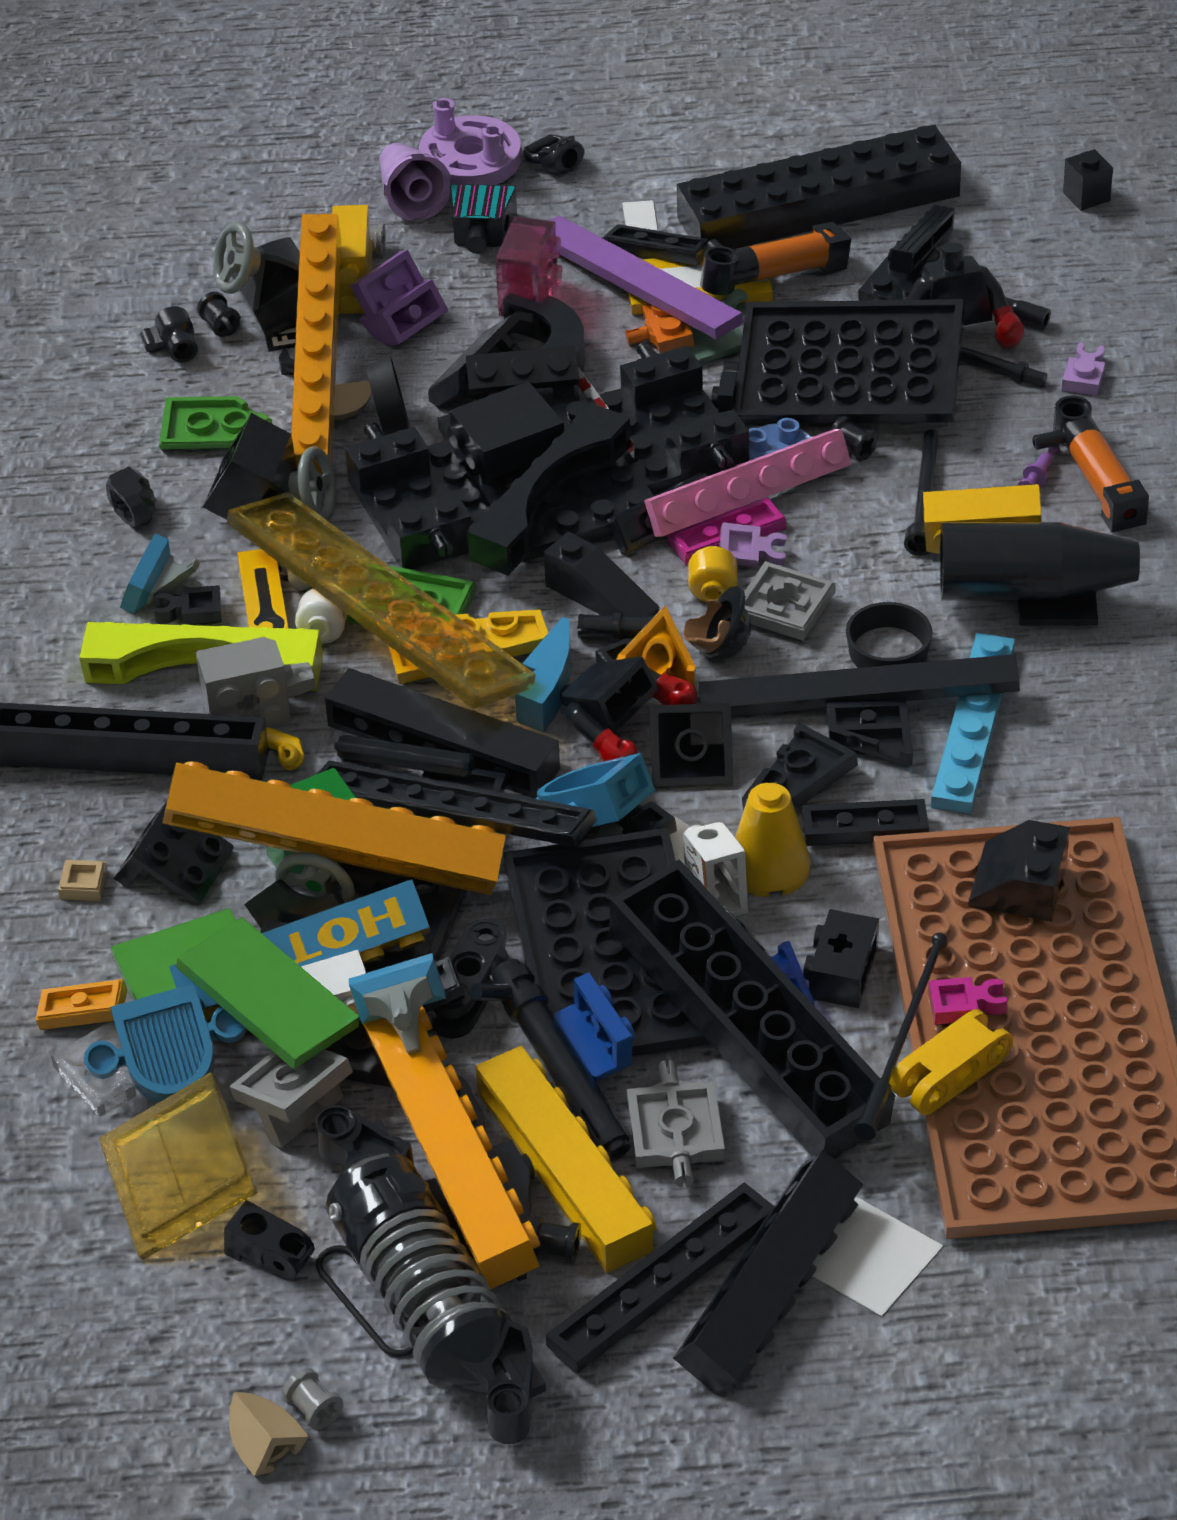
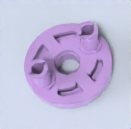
M439 98L437 102H433L435 123L422 136L419 150L438 158L450 172V184L497 185L510 178L518 170L522 158L521 141L514 128L501 120L487 116L468 115L455 117V103L449 98ZM431 149H437V152H438V155L440 156V158L437 156L436 150H431Z

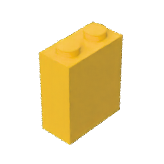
M368 205L332 206V214H338L341 233L338 314H363L364 311L350 285L372 271L373 259Z

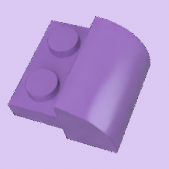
M408 250L398 252L350 285L365 315L359 318L361 323L375 339L386 345L393 346L402 343L448 311L433 280H423Z

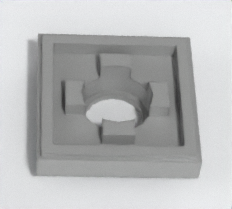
M765 561L744 591L746 596L745 609L748 611L752 625L804 641L834 596L836 583ZM790 602L795 604V609L785 612V606L776 605V603Z

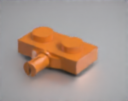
M652 304L642 306L645 326L625 331L628 345L649 340L656 345L659 354L675 348L695 346L693 333L687 323Z

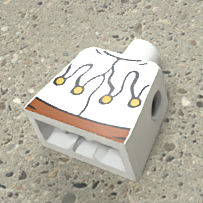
M721 822L689 827L683 834L685 866L715 899L732 914L739 916L748 913L746 863L743 847ZM719 879L722 884L719 888L716 889L715 884L720 883L718 881Z

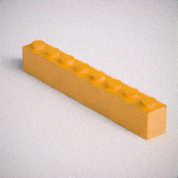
M302 214L291 427L297 471L303 452L312 446L322 449L332 465L341 263V233L338 214ZM313 458L312 461L317 472L322 475L323 473L318 461Z
M192 761L184 764L176 762L162 822L163 824L295 853H315L336 862L395 875L414 877L418 880L491 895L497 883L506 836L498 834L494 829L483 825H475L470 828L457 825L452 819L447 817L434 816L425 818L416 816L411 810L402 807H393L389 810L373 806L372 802L361 798L344 800L332 797V794L325 790L310 789L303 791L291 788V785L284 781H258L250 779L249 775L240 771L222 773L209 770L208 766Z
M424 1007L420 1008L418 1015L421 1051L407 1054L398 1033L387 1019L380 1018L364 1023L363 1025L482 1276L486 1279L489 1290L540 1267L533 1250L541 1246L530 1221L521 1224L518 1218L519 1215L524 1214L519 1198L514 1188L505 1191L502 1184L508 1182L507 1175L498 1156L489 1159L487 1152L493 1150L483 1126L474 1128L471 1121L477 1119V1116L467 1094L462 1097L457 1095L456 1091L462 1089L461 1083L452 1064L444 1067L441 1062L447 1059V1055L437 1034L429 1037L427 1031L433 1028Z

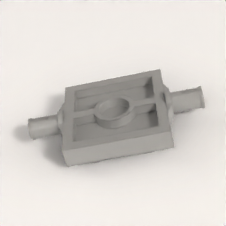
M666 1060L658 1064L661 1083L650 1087L627 1089L636 1168L673 1166L675 1185L683 1187L682 1173H684L685 1185L688 1187L694 1182L691 1164L725 1160V1146L714 1081L697 1083L678 1081L676 1063L668 1060V1074Z

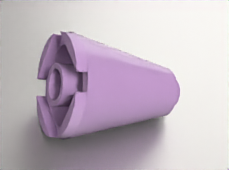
M392 143L383 149L380 154L379 163L385 199L391 210L405 220H413L420 217L427 219L438 214L450 198L451 177L446 166L438 158L402 143Z

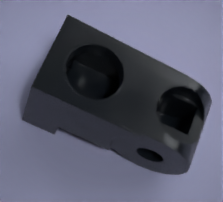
M248 1200L244 1201L224 1227L225 1255L238 1261L245 1257L262 1267H267L274 1275L285 1280L294 1279L315 1251L314 1243L305 1232Z

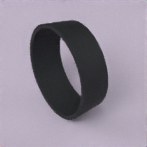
M391 356L367 365L369 383L384 435L410 428Z
M897 602L874 603L856 611L847 622L846 637L852 662L858 668L926 661L932 639V626L928 618L912 606ZM893 627L906 630L915 635L922 643V647L904 657L881 658L862 651L855 645V642L861 635L870 630Z

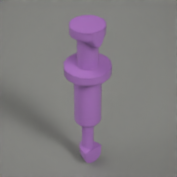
M1059 445L1049 447L1048 452L1042 453L1035 463L1027 465L1023 470V479L1017 486L1039 484V487L1043 486L1048 479L1047 471L1054 461L1052 456L1060 454Z

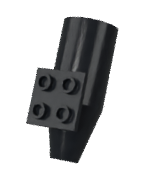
M1061 522L941 523V601H1018L1019 625H1098L1096 592L1139 580L1140 548L1137 541Z

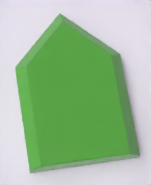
M238 396L165 398L159 447L160 450L229 449L251 413L272 423V419L261 412L256 413L250 409L248 403Z

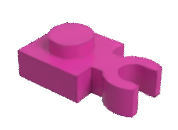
M972 977L930 980L928 982V995L934 1024L954 1023L973 1009H979L991 1015L1006 1013L1007 997H992L1003 995V980L990 979L982 983L981 986H973Z

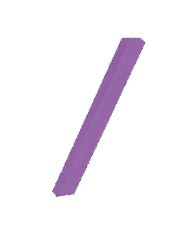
M560 215L532 230L534 241L714 339L720 338L743 324L740 311Z

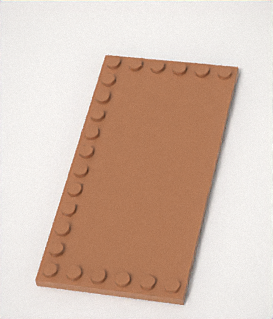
M1120 817L1047 822L1070 827L1067 865L1052 921L968 906L985 841L1017 825L874 836L873 849L904 1016H906L932 950L931 938L935 933L939 932L947 936L948 944L944 949L940 950L929 981L972 977L973 986H981L987 980L1001 979L1004 983L1003 995L992 997H1007L1008 1000L1007 1012L1004 1014L991 1015L982 1011L988 1016L987 1028L994 1032L1004 1028L1013 1035V1044L1008 1055L999 1065L929 1115L923 1116L946 1239L1177 1220V1043ZM928 984L908 1032L911 1053L952 1024H934L928 995Z

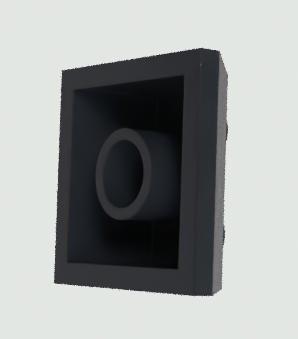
M1027 820L985 841L968 906L1052 921L1067 865L1070 827Z

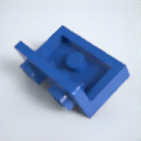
M589 972L575 978L574 1004L555 1012L553 1015L594 1080L599 1081L632 1065V1041L635 1040V1033L629 1020L625 1016L620 1018L614 1010L613 999L604 985L598 986Z

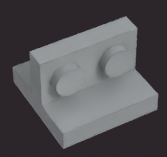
M326 1049L295 1069L290 1067L277 1054L271 1052L230 1085L229 1088L235 1101L257 1109L270 1143L283 1148L311 1125L321 1110L334 1106L344 1097L339 1083L349 1076L353 1070L348 1058Z

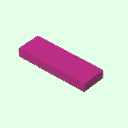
M767 497L668 534V544L682 562L688 565L691 556L699 549L708 546L720 547V531L723 522L760 526V537H765L785 530L786 518Z

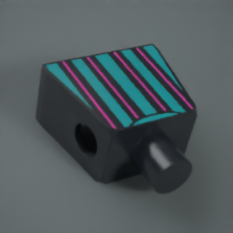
M450 184L455 244L466 246L470 252L476 254L485 251L486 246H503L517 217L516 185Z

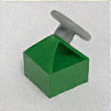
M335 768L291 784V788L303 791L310 789L325 790L331 793L332 797L344 800L356 798ZM266 846L267 856L276 867V881L279 879L283 880L294 891L296 890L292 886L304 888L307 892L316 896H323L330 893L331 886L336 879L342 887L341 897L344 902L347 903L354 900L355 888L353 881L341 867V862L333 861L315 853H295Z

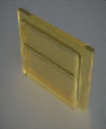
M211 1072L99 1138L135 1248L142 1260L258 1193L216 1078Z

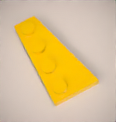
M540 609L490 612L487 618L478 619L469 617V614L453 615V620L430 621V616L413 617V622L395 623L394 618L380 619L399 685L533 652L548 634Z

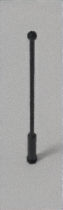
M935 933L931 938L932 950L882 1077L874 1082L861 1118L855 1124L854 1133L861 1140L869 1141L876 1136L877 1124L891 1091L890 1078L940 950L944 949L948 944V938L944 933Z

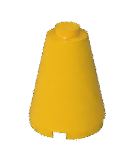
M763 783L755 786L749 793L735 835V839L745 850L747 893L760 897H769V892L783 890V895L789 894L800 888L808 879L811 863L810 855L789 791L776 783Z

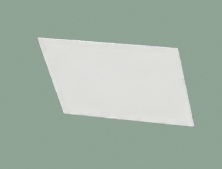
M855 1197L854 1200L858 1203L857 1208L844 1223H838L834 1229L838 1237L823 1255L820 1256L818 1254L813 1264L817 1269L812 1277L876 1314L883 1316L943 1245L862 1199Z

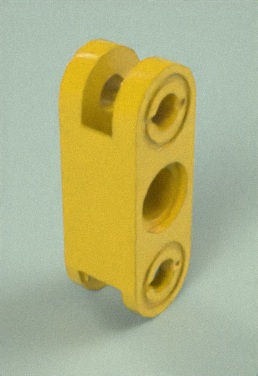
M973 1009L899 1062L894 1068L889 1081L891 1090L901 1098L911 1095V1106L923 1116L929 1115L999 1065L1012 1047L1013 1035L1004 1028L992 1032L987 1028L988 1016L979 1009Z

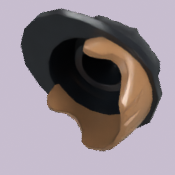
M738 586L730 587L717 601L709 600L707 602V611L704 615L687 620L683 636L703 656L709 659L712 657H731L741 651L743 646L747 644L748 638L751 636V620L748 611L745 609L746 596L744 590Z

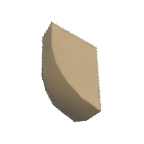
M369 381L335 384L334 421L353 417L366 407L372 395Z
M234 1392L229 1408V1430L233 1446L240 1459L254 1476L271 1473L276 1470L272 1464L273 1462L282 1458L289 1450L296 1455L309 1436L299 1423L279 1405L251 1393Z

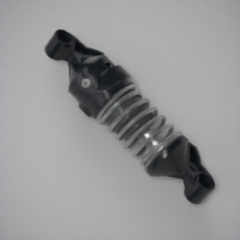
M334 1105L326 1107L319 1112L315 1121L318 1151L320 1157L325 1162L336 1165L344 1164L342 1174L327 1195L325 1209L352 1254L353 1261L359 1266L368 1282L374 1284V1291L377 1297L384 1300L383 1305L387 1314L394 1316L393 1322L396 1329L404 1332L403 1339L408 1347L413 1348L414 1358L428 1382L440 1389L463 1388L486 1393L487 1424L490 1436L502 1444L520 1442L526 1438L530 1431L532 1397L546 1392V1382L533 1363V1348L528 1328L512 1322L505 1309L500 1307L495 1293L489 1290L485 1277L479 1274L475 1261L470 1259L465 1246L460 1243L455 1230L450 1227L446 1215L429 1190V1184L422 1179L415 1168L411 1144L400 1137L391 1136L381 1120L371 1123L357 1112L344 1106ZM468 1278L471 1279L470 1286H467ZM464 1293H467L464 1299L461 1301ZM474 1293L481 1295L480 1302H470ZM402 1318H409L406 1325L404 1324ZM417 1320L430 1321L422 1327H413ZM412 1334H419L416 1341L413 1339Z

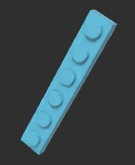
M976 633L970 658L1014 654L1015 639ZM1003 693L960 696L958 698L931 796V808L965 814L972 813Z

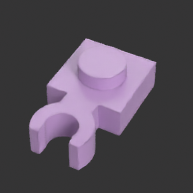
M1080 342L1077 345L1076 358L1069 357L1062 379V391L1098 396L1105 371V362H1103L1104 346L1099 345L1095 353H1087L1084 351L1085 343Z
M723 522L720 531V547L731 552L739 566L757 567L759 558H764L765 561L776 565H782L786 553L775 552L771 547L784 546L787 536L782 533H772L767 537H760V526Z

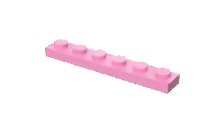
M833 429L646 499L644 502L654 536L662 537L852 464L842 429Z

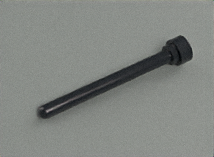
M929 429L924 433L914 522L907 527L904 537L905 549L910 554L924 556L930 553L926 551L923 492L933 491L939 438L938 432L934 429Z

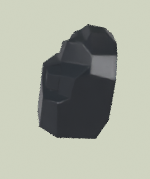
M129 466L109 475L106 483L107 497L115 513L131 527L149 524L153 519L152 515L156 512L155 503L157 499L154 497V492L150 488L148 479L138 470Z

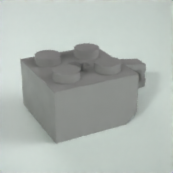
M266 637L196 651L205 714L265 717L266 727H278L291 724L288 698L315 690L314 673L310 663L283 664L276 641Z

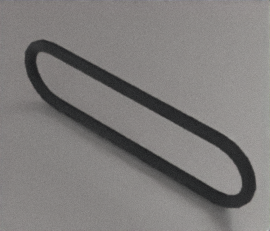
M334 1245L322 1251L316 1260V1269L320 1277L380 1349L386 1354L395 1357L412 1354L413 1348L411 1347L404 1350H395L387 1346L324 1271L323 1261L329 1254L344 1252L353 1258L347 1246ZM415 1322L413 1327H419V1325Z

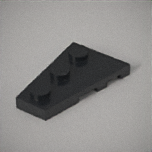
M799 722L793 730L794 737L788 745L782 744L776 752L777 760L770 768L763 769L743 795V811L750 791L755 786L763 783H776L785 787L790 793L796 810L858 766L857 753Z

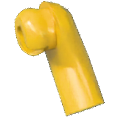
M266 727L268 747L278 751L277 756L281 766L286 770L299 768L305 759L300 738Z

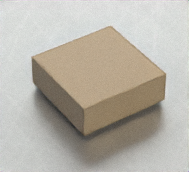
M65 860L58 888L60 900L101 901L107 876L106 861Z

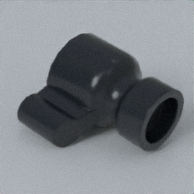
M171 306L163 309L155 318V326L145 328L140 332L144 347L149 353H156L159 349L168 347L171 358L180 363L192 360L198 353V346L194 339L195 330L188 312L182 307Z

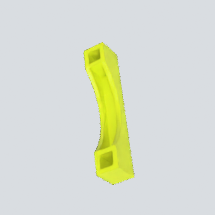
M87 622L79 659L85 683L125 684L141 675L161 668L181 664L197 663L196 651L266 637L276 641L283 664L310 663L315 680V690L312 691H317L323 650L319 630Z

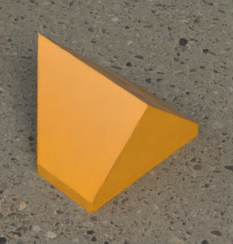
M665 605L618 654L617 660L643 657L647 666L662 675L665 672L670 676L687 680L696 687V666Z

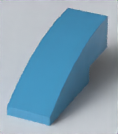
M562 617L522 663L523 685L515 693L517 722L543 733L553 721L562 705L560 700L561 689L570 682L572 662L568 618Z

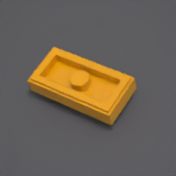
M118 979L42 989L36 1015L39 1029L46 1030L114 1021L110 1007L125 1003L127 987L124 980Z

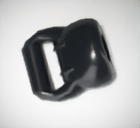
M549 134L527 145L523 150V156L528 162L542 165L552 173L571 171L578 166L585 154L584 147L575 140L574 135L563 137Z

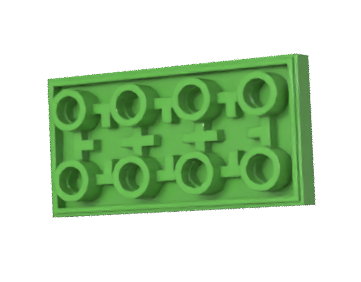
M243 917L177 957L176 968L293 1069L359 1027L360 1017Z

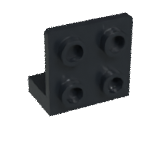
M166 801L148 823L113 879L127 888L137 875L144 879L149 873L194 905H199L232 853L234 846L218 835L163 824Z

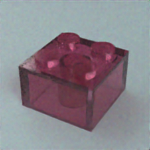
M514 216L496 257L499 316H504L503 300L509 293L540 303L548 295L553 297L554 286H559L562 279V265H557V258L561 249V238L556 236L555 221Z

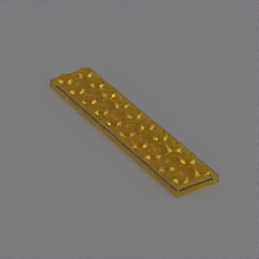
M289 492L228 510L227 524L472 709L483 707L534 687L535 673Z

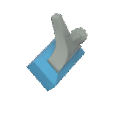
M154 533L128 583L120 608L134 614L145 605H150L154 602V595L172 593L181 595V588L203 587L202 583L189 577L197 571L200 563L195 558L185 564L176 565L173 555H170L169 539Z
M427 954L349 978V987L361 1023L364 1024L385 1018L398 1033L407 1054L421 1051L418 1032L420 1008L423 1005L446 998L433 954Z

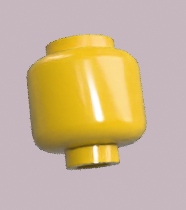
M708 546L699 549L691 556L688 563V588L692 595L700 601H717L730 587L738 586L737 560L727 549Z

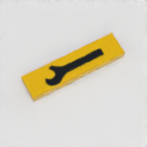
M275 547L237 552L248 627L288 629Z

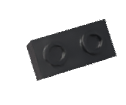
M829 909L825 924H818L815 930L813 949L816 950L814 956L807 955L804 964L803 980L809 981V999L859 1008L878 949L879 918Z

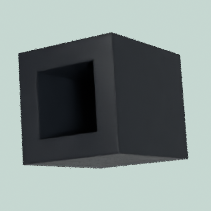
M1095 149L1066 158L1063 193L1080 211L1111 201L1113 167Z

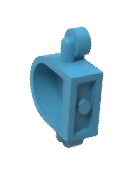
M638 753L588 765L559 776L542 786L537 791L538 796L536 799L593 809L597 820L592 826L594 827L621 820L652 794L655 788L642 754Z
M195 983L110 1007L121 1048L117 1049L108 1041H96L86 1049L84 1063L89 1074L98 1079L110 1078L119 1068L127 1066L130 1079L141 1095L152 1102L170 1105L172 1111L184 1110L197 1103L195 1097L204 1091L213 1076L215 1058L212 1041L219 1039L227 1043L236 1042L244 1036L247 1028L221 1006L213 1013L211 1022L207 1023Z

